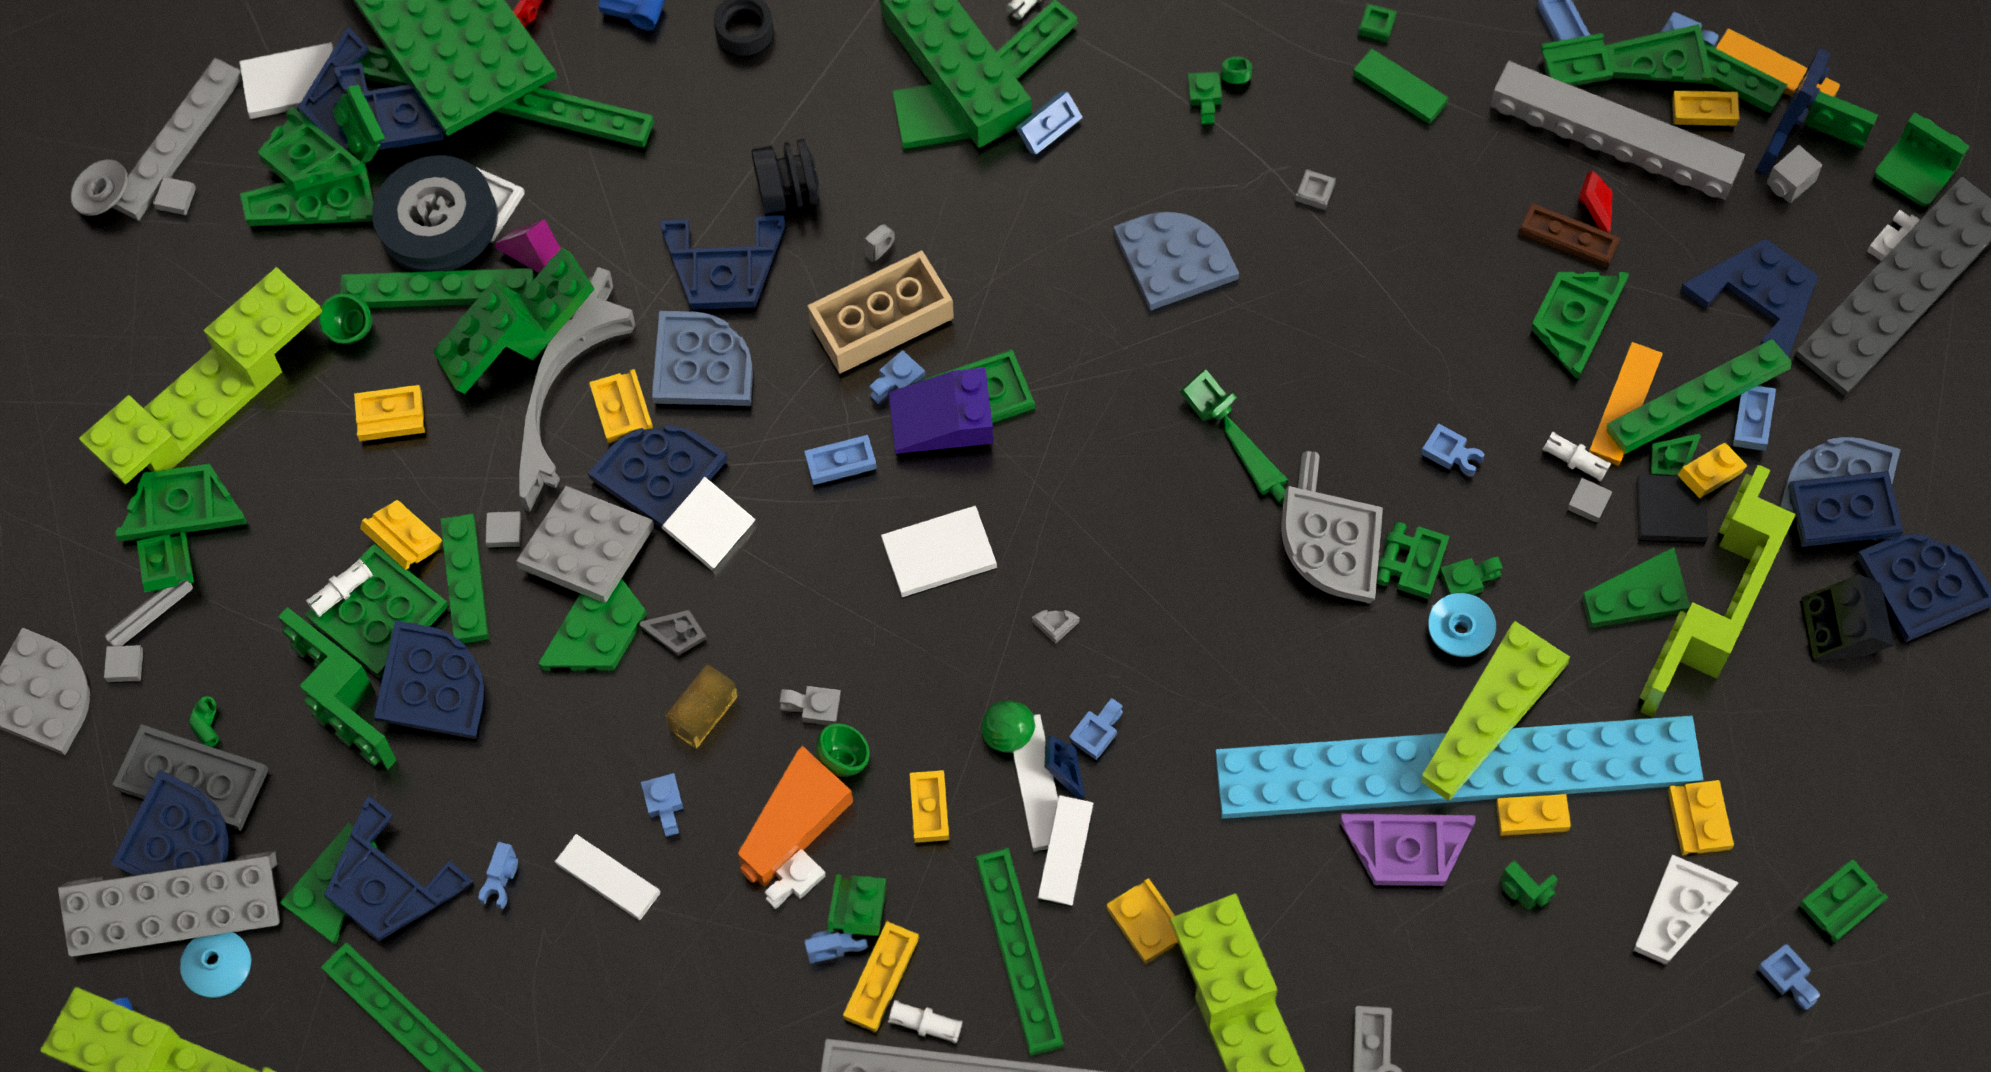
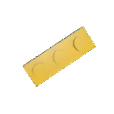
M886 922L843 1014L844 1020L875 1033L877 1032L919 940L918 934Z

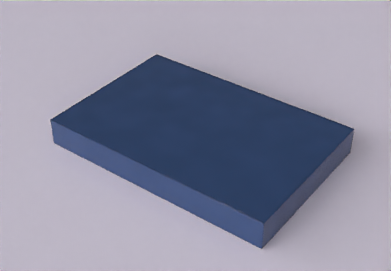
M1889 471L1791 481L1788 485L1802 547L1898 537L1903 533Z

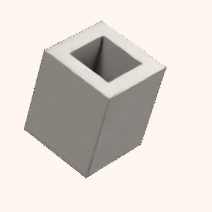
M1798 145L1772 168L1767 184L1777 196L1783 197L1791 203L1816 181L1822 164Z

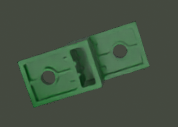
M561 247L521 295L493 280L469 310L461 316L445 338L439 342L433 353L454 388L466 394L505 347L534 361L595 288L571 252Z
M287 607L278 616L284 627L282 633L291 641L289 646L303 658L309 655L315 660L313 664L316 669L299 686L306 697L303 702L312 710L310 712L311 716L323 726H326L328 723L337 730L335 732L336 736L346 745L356 744L362 750L360 752L361 756L371 765L376 766L379 763L388 770L397 759L385 736L355 713L375 691L363 666Z

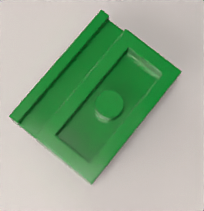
M1603 33L1542 44L1540 51L1543 54L1546 75L1571 86L1611 80L1613 72L1607 48L1604 46Z
M354 85L347 87V93L341 96L333 111L336 123L341 126L347 138L350 151L355 154L361 163L372 160L381 146L379 142L384 141L385 137L360 86Z
M1819 91L1804 124L1863 148L1878 114Z
M185 531L180 532L181 536L171 537L170 534L137 541L141 577L145 593L179 586L178 582L184 580L194 583Z
M1852 859L1803 899L1799 905L1823 931L1826 930L1832 937L1831 940L1836 943L1884 903L1888 896L1876 887L1877 884Z
M836 874L828 917V932H833L834 928L844 929V933L879 936L886 893V878L852 876L851 879H841V875Z

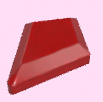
M1594 171L1586 174L1581 193H1579V200L1582 204L1586 205L1599 229L1609 233L1612 217V190Z

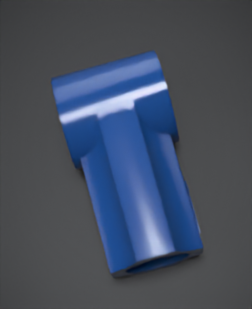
M600 0L598 7L600 13L629 19L638 28L652 30L656 26L665 0Z

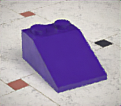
M986 367L951 371L889 392L895 454L993 444V426Z

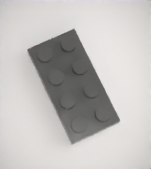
M141 724L112 786L115 790L144 799L158 771H165L205 793L219 809L225 825L241 831L269 769L265 764Z

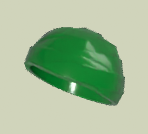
M341 293L333 295L321 306L322 313L319 314L318 321L323 334L333 342L346 345L352 344L364 338L371 328L372 316L369 307L361 297L355 294Z
M1010 700L999 701L992 705L985 713L981 723V732L987 745L1003 753L1015 752L1024 747L1030 741L1035 731V719L1030 709L1020 702Z
M835 723L825 727L818 735L816 742L817 759L834 775L847 777L858 774L869 762L868 743L855 728L846 724Z

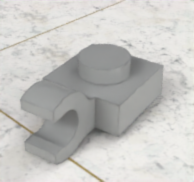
M807 686L806 695H802L793 690L782 689L780 710L803 712L802 722L829 726L837 722L841 690Z

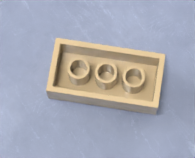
M922 250L807 305L810 325L839 374L954 318L953 300Z

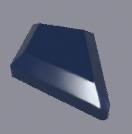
M1052 735L1046 737L1044 768L1077 799L1084 797L1085 791L1075 747L1064 743Z

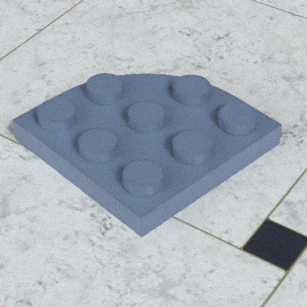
M1158 212L1113 226L1115 238L1150 311L1239 279V272L1221 237L1206 223L1192 216L1175 212Z
M659 311L652 391L653 403L751 406L753 367L751 355L744 339L730 328L727 322L701 312Z
M1854 437L1829 439L1824 444L1816 446L1811 450L1808 449L1796 461L1788 476L1780 507L1794 513L1788 485L1791 481L1889 471L1891 483H1893L1901 449Z

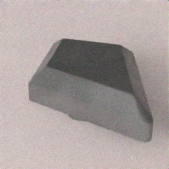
M689 610L640 622V626L644 631L677 656L707 639Z

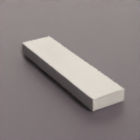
M1040 714L1034 715L1035 731L1030 741L1021 749L1012 752L1033 852L1048 849L1058 803L1053 775L1044 768L1045 735Z

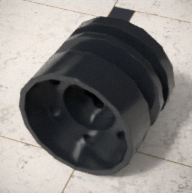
M804 138L796 140L797 155H792L789 142H784L783 158H777L772 145L751 149L756 180L765 215L785 211L786 196L792 195L797 208L803 206L801 193L806 192L810 206L818 204L819 180L816 165Z

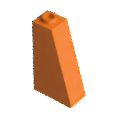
M804 746L795 754L738 852L739 861L742 865L739 867L741 873L750 882L754 883L757 880L764 887L776 877V871L800 849L804 850L853 803L851 790Z

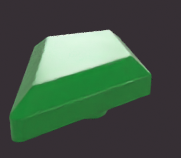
M1695 434L1653 443L1651 446V475L1678 476L1680 470L1685 465L1691 463L1701 435Z

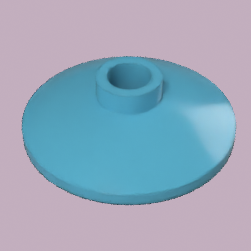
M1455 593L1443 597L1433 606L1428 619V629L1432 640L1441 650L1453 656L1470 657L1481 653L1491 644L1496 632V619L1491 608L1482 599L1471 594ZM1463 626L1467 632L1458 633L1455 627Z
M233 932L196 937L187 945L182 954L180 962L181 976L188 988L194 993L207 998L223 997L231 994L244 983L250 971L251 955L243 939ZM218 955V961L215 964H207L210 956Z

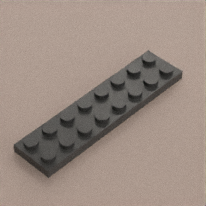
M1961 177L1800 346L1794 356L1846 396L1991 242V198L1964 177Z

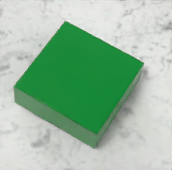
M1367 4L1359 26L1358 35L1388 42L1397 11Z

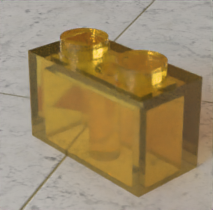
M707 664L665 715L669 730L697 749L737 699L735 683Z

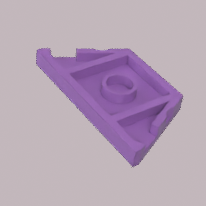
M1341 814L1340 824L1374 885L1444 886L1475 823V815Z

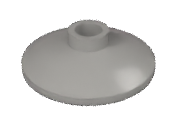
M115 160L98 161L86 168L76 179L71 191V201L74 208L84 215H97L110 209L118 202L126 189L128 176L125 168Z

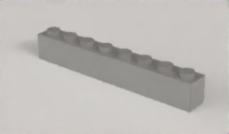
M1508 61L1494 89L1490 107L1497 109L1502 114L1513 115L1525 120L1532 126L1543 127L1555 132L1562 138L1573 139L1585 144L1590 149L1606 152L1620 161L1631 162L1643 167L1650 173L1661 174L1673 179L1680 185L1691 186L1703 191L1708 196L1719 197L1726 200L1745 156L1741 152Z

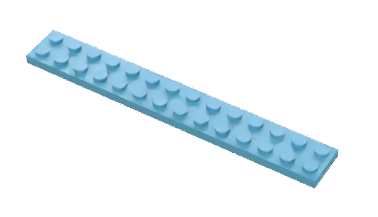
M1693 716L1512 728L1450 801L1421 783L1423 772L1447 733L1216 749L1215 751L1222 819L1660 788L1703 782Z

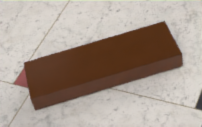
M1534 203L1530 204L1518 231V234L1607 269L1621 239L1618 236Z

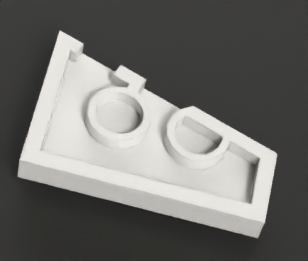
M1672 855L1634 951L1667 965L1734 890L1738 882Z

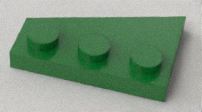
M1700 24L1606 45L1613 78L1713 84Z
M1674 547L1584 592L1582 596L1590 628L1678 615L1680 611L1687 613L1690 608Z
M350 823L342 829L280 902L283 908L334 946H336L339 939V931L344 919L348 916L330 903L324 894L354 827ZM372 841V842H371V845H373L375 848H377V845L375 844V842Z

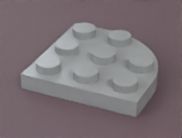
M1289 486L1284 492L1281 531L1284 547L1290 561L1308 582L1320 590L1335 596L1371 603L1375 600L1383 507Z
M22 628L0 666V729L66 755L88 712L90 687L88 686L86 675L77 658L65 646L50 638Z

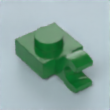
M1219 72L1189 73L1187 82L1190 107L1200 106L1202 124H1214V105H1221L1222 103Z
M1499 557L1487 559L1478 566H1475L1473 559L1469 558L1440 567L1439 573L1448 595L1455 593L1475 595L1483 592L1484 586L1482 582L1501 577L1500 571L1503 570Z

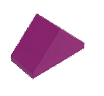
M545 219L515 228L495 244L496 249L538 273L543 270L548 261L561 249Z

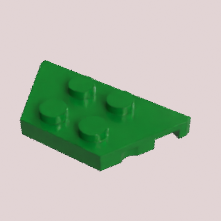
M294 107L287 111L288 120L283 127L276 126L271 133V138L258 151L261 162L296 191L359 175L364 172L362 163Z
M1558 272L1532 323L1531 330L1567 370L1578 379L1628 280V273L1619 272L1618 276H1599V272H1585L1583 274Z
M210 464L143 473L137 486L138 491L131 498L127 507L129 513L122 527H118L115 533L118 541L122 542L167 534H179L181 531L186 533L246 524V518L220 481Z
M622 578L606 603L580 593L539 661L540 669L551 671V667H570L571 671H585L589 668L615 670L638 631L640 622L647 615L645 608Z

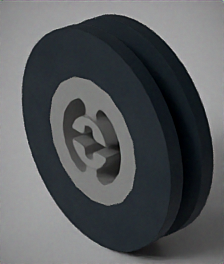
M451 156L424 157L409 162L397 169L385 180L378 190L372 209L373 225L387 254L400 266L415 272L451 271L469 263L491 241L498 219L497 204L483 174L465 160ZM445 200L451 201V204L454 206L448 208ZM423 221L425 226H420L417 222Z

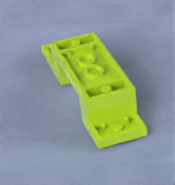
M276 267L203 330L212 347L208 353L144 408L128 395L79 438L80 442L125 485L145 467L152 472L173 469L282 373L274 354L322 313L320 305Z
M1758 465L1753 476L1746 473L1719 530V533L1724 535L1720 547L1750 560L1725 615L1717 614L1693 602L1687 613L1680 611L1639 697L1645 700L1640 712L1653 718L1679 662L1716 679L1722 671L1795 517L1794 513L1758 498L1770 472L1769 469Z
M1230 895L1170 918V924L1197 985L1195 999L1226 1072H1305L1275 1003L1278 989L1237 895Z
M78 987L74 988L40 1050L44 1055L83 1072H259L181 1039L170 1026ZM264 1067V1069H263L262 1072H276V1071H273V1070H271V1069H269V1068Z

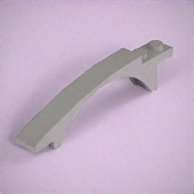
M599 267L594 276L588 278L595 290L548 343L538 367L525 418L519 475V496L524 510L529 512L543 485L556 488L560 481L555 472L556 466L544 450L540 436L541 411L547 392L554 379L574 357L585 349L605 339L632 333L635 327V320L631 309L607 301L613 288L610 271Z

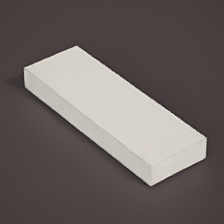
M1059 795L1038 899L1072 906L1093 802Z
M577 834L555 861L557 866L639 921L660 895L658 888Z

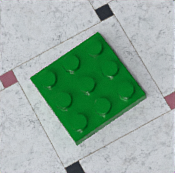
M374 543L359 558L369 568L373 576L350 592L348 599H341L323 613L321 617H318L311 608L306 612L305 617L311 624L380 679L384 673L395 620L430 627L449 605L445 599L410 571L405 570Z

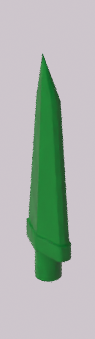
M1225 415V433L1257 485V489L1262 495L1272 493L1278 503L1283 504L1285 492L1283 486L1289 480L1242 430Z

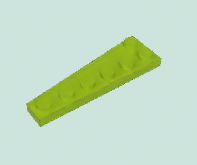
M1514 621L1423 772L1421 783L1450 801L1569 664L1570 656Z

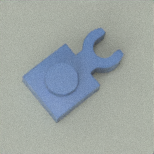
M1439 423L1421 452L1425 457L1449 470L1454 463L1458 464L1461 471L1468 476H1473L1476 471V467L1470 465L1468 460L1474 459L1482 463L1485 455L1477 448H1465L1467 438Z

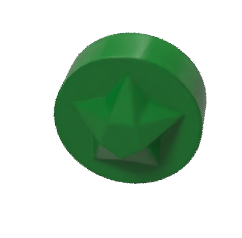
M1243 57L1227 58L1221 64V77L1228 83H1245L1252 77V63Z

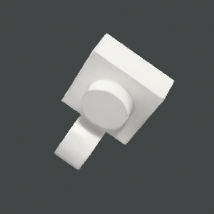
M800 849L776 871V876L781 881L775 882L765 891L767 895L766 900L775 909L792 893L801 900L825 878V871Z

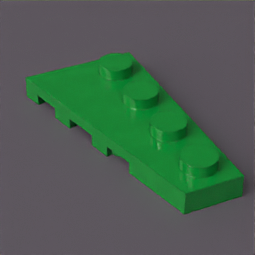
M362 162L364 172L359 175L298 191L294 190L286 182L240 193L248 226L373 221L372 209L374 198L364 162Z

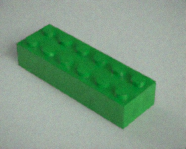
M880 0L881 17L928 81L935 85L967 129L969 136L978 148L1016 129L1015 127L1032 115L1031 97L957 0Z

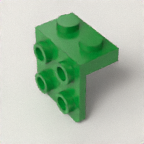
M1914 113L1908 120L1900 139L1876 168L1874 175L1878 180L1922 207H1928L1958 169L1970 146L1964 143L1958 136L1936 126L1930 119L1923 118Z

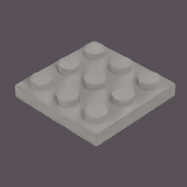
M565 486L517 559V566L521 570L606 603L653 530V520Z

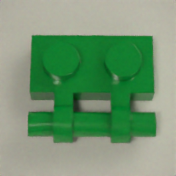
M1395 522L1392 531L1387 533L1384 542L1386 549L1383 558L1378 559L1376 583L1381 586H1387L1390 576L1400 577L1398 590L1429 599L1450 536L1418 526L1415 536L1410 537L1405 535L1407 526L1402 522ZM1399 550L1409 551L1405 563L1396 561Z

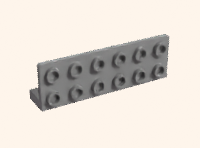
M275 851L243 855L235 861L103 880L102 877L67 882L60 886L58 891L69 956H78L275 926L280 922L272 868L277 865Z

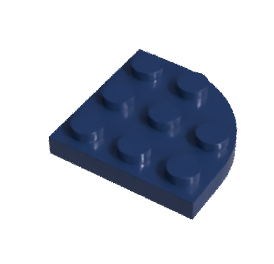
M663 425V428L648 430L640 428L623 436L608 449L588 472L590 480L644 517L653 520V523L661 528L703 478L706 477L710 481L728 460L727 453L691 430L679 426Z
M1910 534L1894 537L1863 549L1856 556L1868 578L1881 583L1886 609L1905 642L1991 607V587L1976 563L1957 546L1951 543L1946 545L1929 539L1930 536Z
M395 620L374 721L476 739L483 708L484 684L480 667L472 654L460 640L445 631Z
M159 770L111 864L135 876L227 862L229 842L224 819L215 803L205 793L193 785L165 771Z

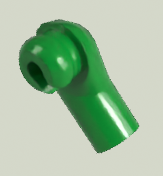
M203 696L199 698L193 707L189 725L203 745L213 747L220 739L211 727L216 713V702L210 696Z

